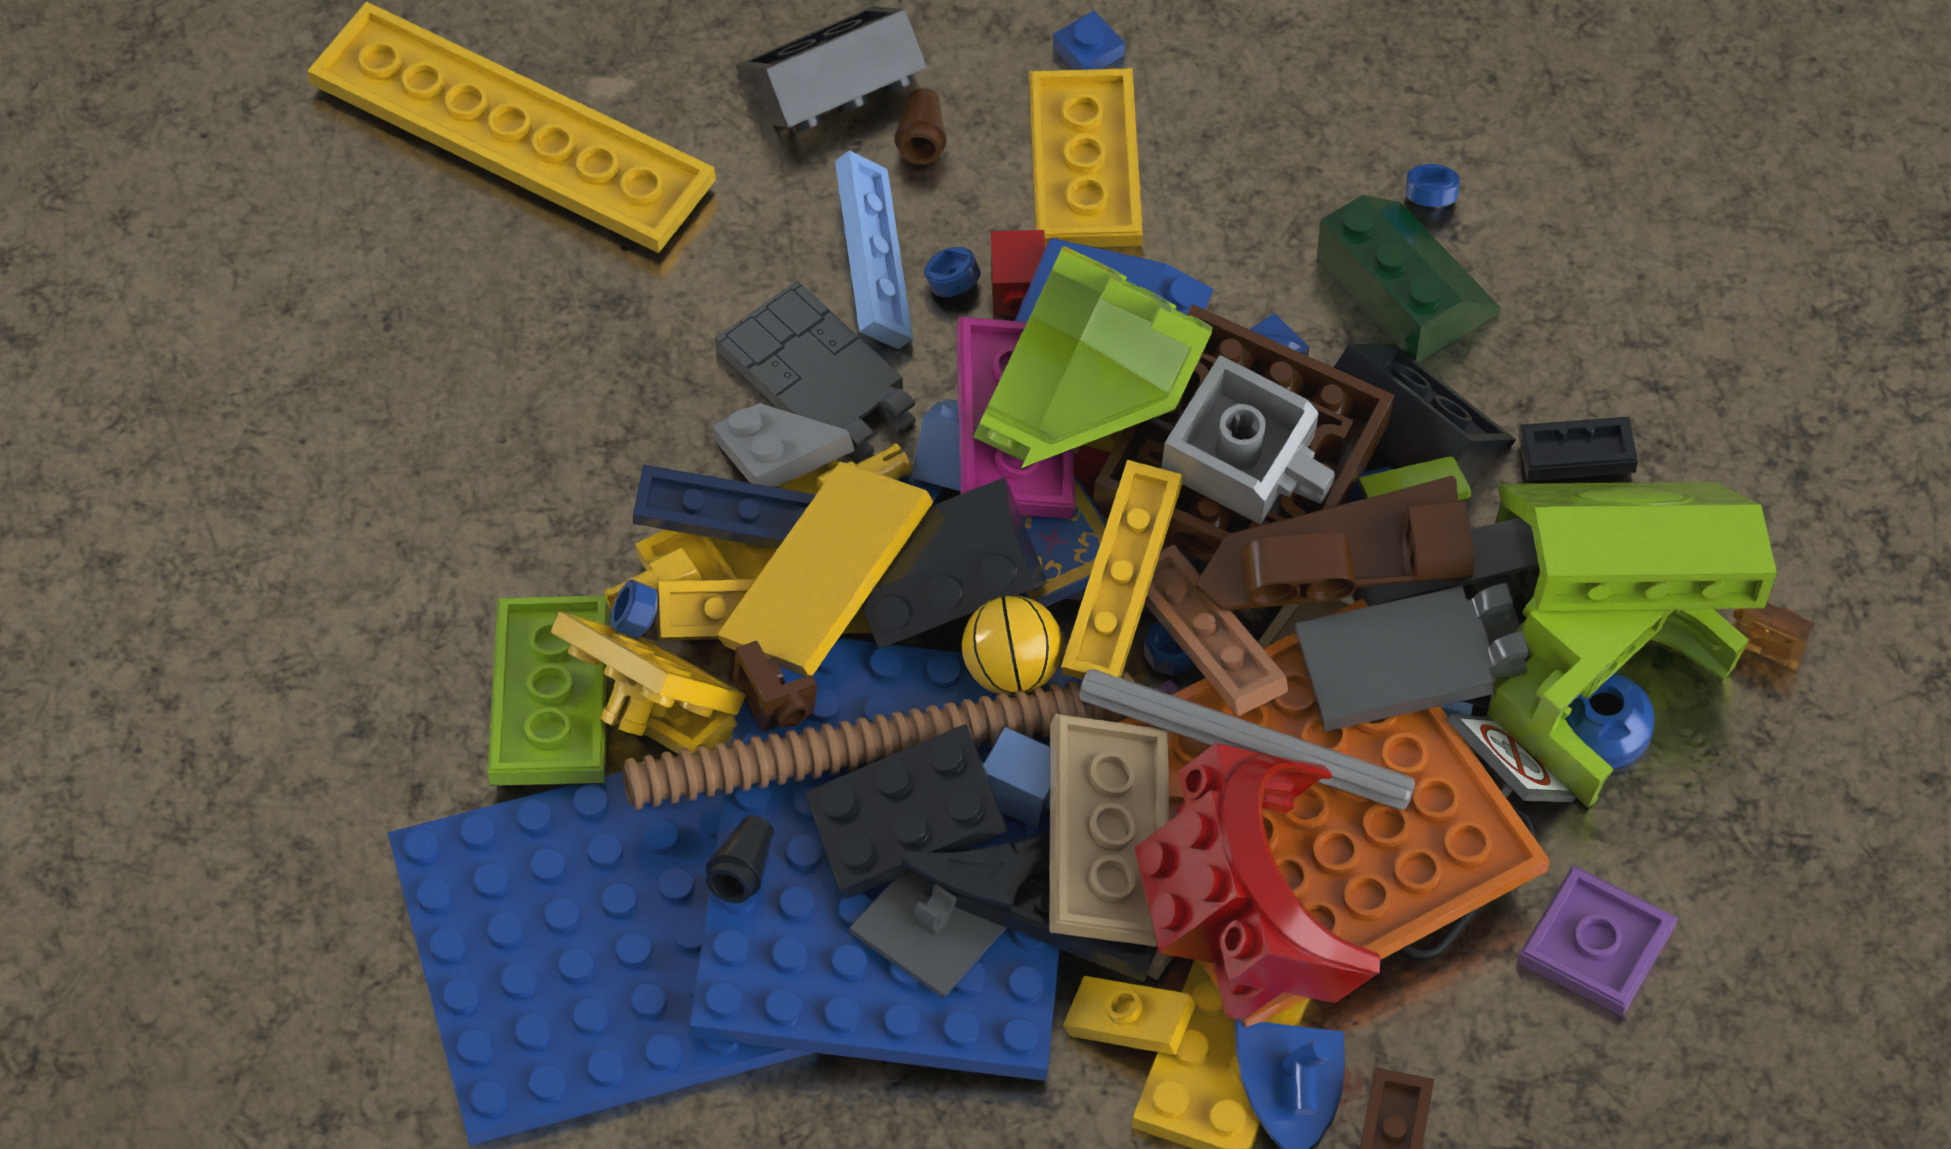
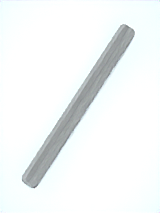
M1096 669L1088 670L1080 687L1079 698L1083 702L1211 746L1214 743H1220L1261 754L1323 764L1331 772L1332 778L1329 780L1322 778L1318 782L1399 810H1404L1408 806L1414 790L1415 780L1411 776Z

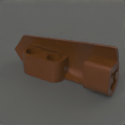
M1448 476L1367 499L1227 534L1197 580L1195 588L1223 611L1336 601L1350 596L1360 587L1472 578L1474 572V550L1465 501H1458L1456 478Z

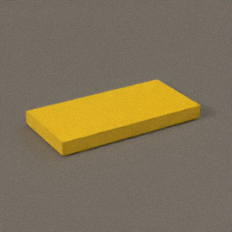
M1133 69L1029 71L1035 229L1044 230L1045 248L1051 238L1090 247L1142 246L1143 228Z
M840 461L717 633L722 644L725 647L736 650L739 646L757 640L767 660L773 658L781 668L803 676H813L933 504V500L927 490Z

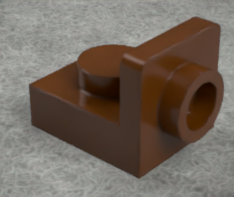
M757 640L736 648L733 681L738 690L746 694L744 701L761 733L779 726L783 728L793 727L804 721L814 712L818 685L812 675L785 684L783 673L777 661L773 658L767 660Z

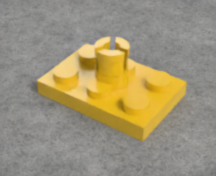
M560 611L551 629V633L571 644L568 649L570 655L594 665H600V662L606 664L603 673L616 681L607 706L603 708L600 719L611 726L616 725V723L620 724L618 729L643 736L647 727L646 722L653 705L656 703L672 707L676 699L680 700L679 705L704 717L711 718L714 710L737 716L746 696L741 691L644 636L636 639L617 632L611 625Z

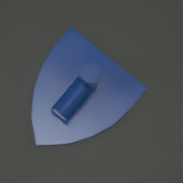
M1241 1019L1235 1020L1236 1054L1240 1079L1252 1110L1269 1137L1281 1149H1309L1320 1139L1334 1117L1343 1090L1345 1065L1344 1032L1259 1022L1245 1027Z

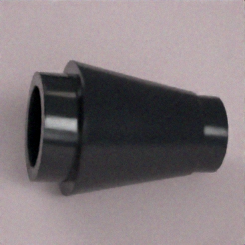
M753 815L744 817L731 835L707 861L706 884L716 897L730 903H743L750 896L758 893L762 884L771 840L774 836V829L768 821Z

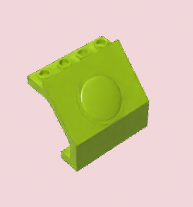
M1718 482L1498 484L1501 502L1495 523L1520 517L1531 526L1540 568V574L1534 591L1537 611L1765 608L1777 571L1762 505Z

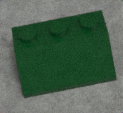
M1362 195L1320 220L1317 259L1388 336L1418 363L1500 314L1501 307L1401 202Z

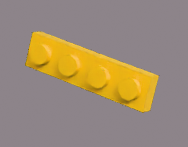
M1127 460L1061 665L1062 674L1083 680L1089 669H1096L1121 678L1183 483L1182 474Z
M756 579L658 581L655 584L659 597L656 612L657 641L719 639L717 633ZM862 605L840 637L873 636Z

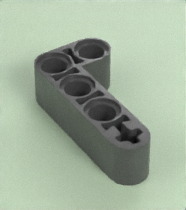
M1519 517L1471 529L1474 550V572L1472 578L1360 587L1352 594L1354 602L1363 598L1370 607L1460 586L1463 587L1466 600H1470L1486 588L1506 583L1510 596L1522 594L1527 605L1535 596L1534 591L1540 574L1531 526Z

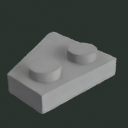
M761 403L750 408L740 409L731 414L730 417L711 425L716 443L750 483L778 487L854 451L850 433L846 429Z

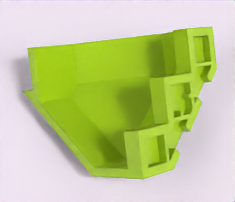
M1063 246L973 438L1024 461L1021 467L1023 468L1175 410L1210 338L1212 326L1196 317L1188 316L1175 310L1176 305L1146 288L1126 281L1127 277L1116 270Z

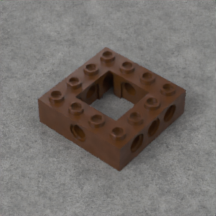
M1192 304L1187 315L1196 317L1211 325L1212 333L1176 409L1125 428L1121 433L1094 485L1093 503L1101 516L1109 518L1127 460L1162 468L1164 444L1219 355L1307 399L1319 412L1315 436L1308 448L1315 452L1314 460L1334 471L1333 484L1321 504L1292 492L1290 497L1280 494L1277 514L1269 511L1261 525L1182 484L1163 544L1169 547L1175 545L1180 552L1205 564H1209L1227 534L1347 504L1359 481V477L1363 474L1388 426L1395 395Z

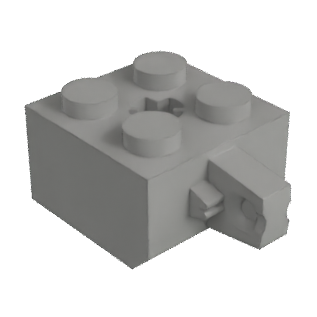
M1219 355L1164 444L1161 469L1182 474L1183 485L1260 525L1279 494L1290 497L1292 492L1321 504L1334 479V471L1314 460L1315 452L1308 448L1315 436L1319 412L1307 399L1222 355Z

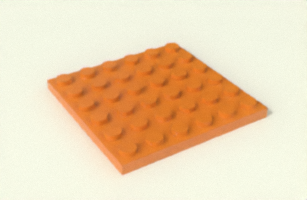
M1361 598L1330 615L1369 606ZM1295 632L1263 648L1286 675L1288 692L1240 716L1236 715L1207 678L1172 694L1181 699L1411 776L1415 780L1410 802L1404 810H1399L1320 782L1315 783L1292 800L1294 809L1287 814L1262 808L1265 832L1274 859L1284 879L1301 904L1320 924L1333 934L1378 953L1380 959L1391 955L1549 870L1550 859L1463 737L1447 721L1448 717L1440 706L1324 732ZM1129 717L1117 722L1162 729ZM1168 731L1169 821L1177 816L1175 808L1185 801L1178 771L1211 746ZM1199 961L1220 992L1213 963ZM1282 993L1245 1020H1242L1245 1027L1264 1022L1308 998Z

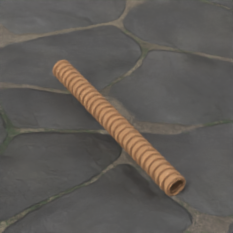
M1123 671L1121 678L1134 682L1129 673ZM1072 680L1065 683V688H1061L1055 683L1050 684L1047 691L1037 687L1030 694L1018 691L1013 697H1008L1003 692L998 693L995 700H991L987 695L981 696L978 703H973L971 699H964L961 702V706L957 707L953 702H947L944 704L943 709L940 710L936 705L928 706L926 712L923 713L918 708H913L909 710L906 716H903L900 711H895L889 719H886L883 714H878L874 716L872 722H868L865 717H861L856 720L855 725H850L847 720L839 722L838 728H833L827 723L821 726L820 731H815L810 726L803 729V734L797 735L795 730H788L785 733V737L781 738L777 733H770L768 739L764 741L759 736H753L750 738V743L744 744L741 739H736L730 747H726L723 742H719L714 745L713 750H708L705 745L697 747L696 753L691 754L685 748L680 749L678 756L674 757L668 751L663 752L661 758L654 760L652 755H645L643 762L636 763L634 758H628L622 767L623 782L629 805L632 806L634 811L642 810L644 803L649 802L655 808L661 805V800L668 799L670 804H677L679 797L686 796L688 801H694L697 799V794L703 793L706 798L714 797L717 790H721L724 795L731 794L733 787H739L744 792L749 791L751 784L756 783L761 789L766 788L769 785V781L775 780L777 785L785 784L787 778L790 777L795 782H800L804 780V775L810 774L813 779H817L822 776L823 771H828L831 776L839 774L840 768H845L851 773L857 770L858 765L863 764L865 767L964 724H967L979 749L981 743H985L989 748L994 747L1005 727L1031 739L1033 734L1036 733L1040 738H1047L1050 736V723L1056 714L1116 723L1121 718H1127V716L1083 702L1079 698L1081 685Z

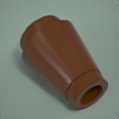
M918 88L910 93L894 136V142L900 155L906 161L919 165L935 161L945 149L947 143L939 96L935 91L928 88Z

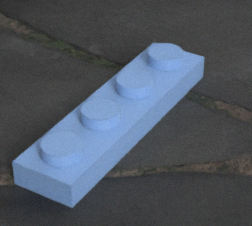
M849 150L835 161L859 332L899 350L913 340L888 169Z

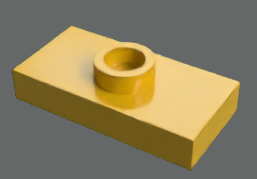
M1084 976L1063 1026L1070 1037L1175 1055L1196 1004L1189 993Z

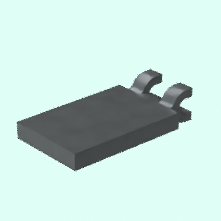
M1503 583L1486 588L1470 600H1466L1463 587L1460 586L1295 623L1296 640L1323 731H1331L1493 694V678L1527 674L1524 657H1528V648L1523 632L1502 636L1490 645L1485 628L1494 629L1511 625L1508 609L1512 608L1513 602L1507 584Z

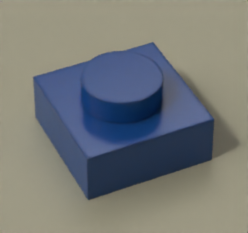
M1094 10L1053 34V48L1074 70L1103 69L1125 56V42Z

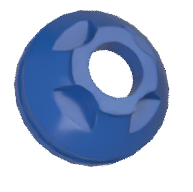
M1614 673L1587 700L1580 694L1568 705L1572 709L1570 715L1565 718L1568 725L1587 746L1612 768L1630 764L1648 748L1654 730L1653 707L1647 694L1629 678ZM1608 693L1619 699L1623 709L1615 715H1601L1591 708L1589 700L1596 694Z

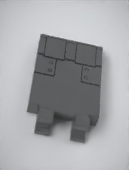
M798 280L715 338L716 351L776 408L846 429L850 433L854 451L847 454V456L857 464L874 453V448L867 442L873 436V431L862 421L875 410L889 427L898 434L916 422V418L908 412V410L915 406V402L903 390V377Z

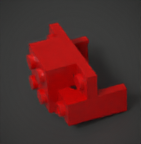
M1214 743L1180 769L1178 776L1185 801L1175 808L1177 816L1135 847L1159 953L1213 963L1226 1017L1245 1020L1282 993L1336 1003L1377 975L1380 971L1381 960L1378 953L1333 934L1320 924L1301 904L1284 879L1274 859L1265 832L1262 808L1287 814L1294 809L1292 800L1322 778L1327 780L1332 778L1329 769L1323 764L1261 754L1220 743Z

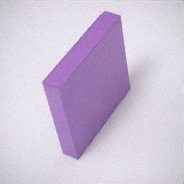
M1572 865L1520 951L1517 963L1623 1017L1673 932L1677 917Z

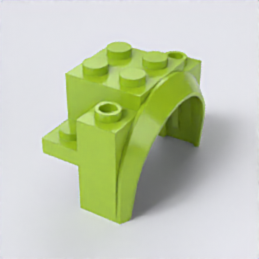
M1534 596L1522 612L1527 619L1515 631V633L1523 632L1528 648V657H1524L1527 674L1513 677H1498L1494 681L1493 692L1495 696L1487 715L1552 772L1588 808L1598 800V794L1606 778L1611 775L1613 768L1587 746L1568 725L1565 718L1572 711L1568 705L1580 694L1587 700L1649 640L1674 648L1723 680L1736 666L1749 639L1714 609L1537 611Z

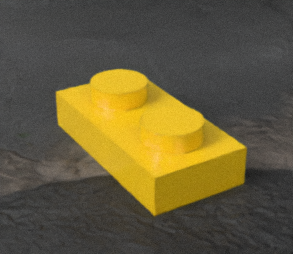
M675 699L672 707H666L657 703L653 705L646 722L647 727L644 731L645 735L677 754L680 749L685 748L691 754L696 753L698 746L705 745L708 750H713L716 743H726L732 737L733 728L738 724L733 714L714 710L711 718L704 717L679 705L680 700Z

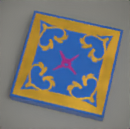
M1075 474L1076 509L1072 519L1021 515L1047 583L1021 593L1018 596L1031 598L1044 607L1086 589L1107 525Z

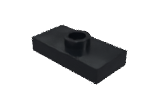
M1629 417L1520 425L1518 436L1527 481L1636 473L1638 459Z

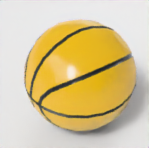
M1018 595L1004 596V598L1001 596L979 607L970 617L962 640V656L974 680L994 694L1005 692L1008 697H1013L1018 691L1030 694L1034 688L1047 684L1055 675L1063 652V636L1051 612L1037 601Z

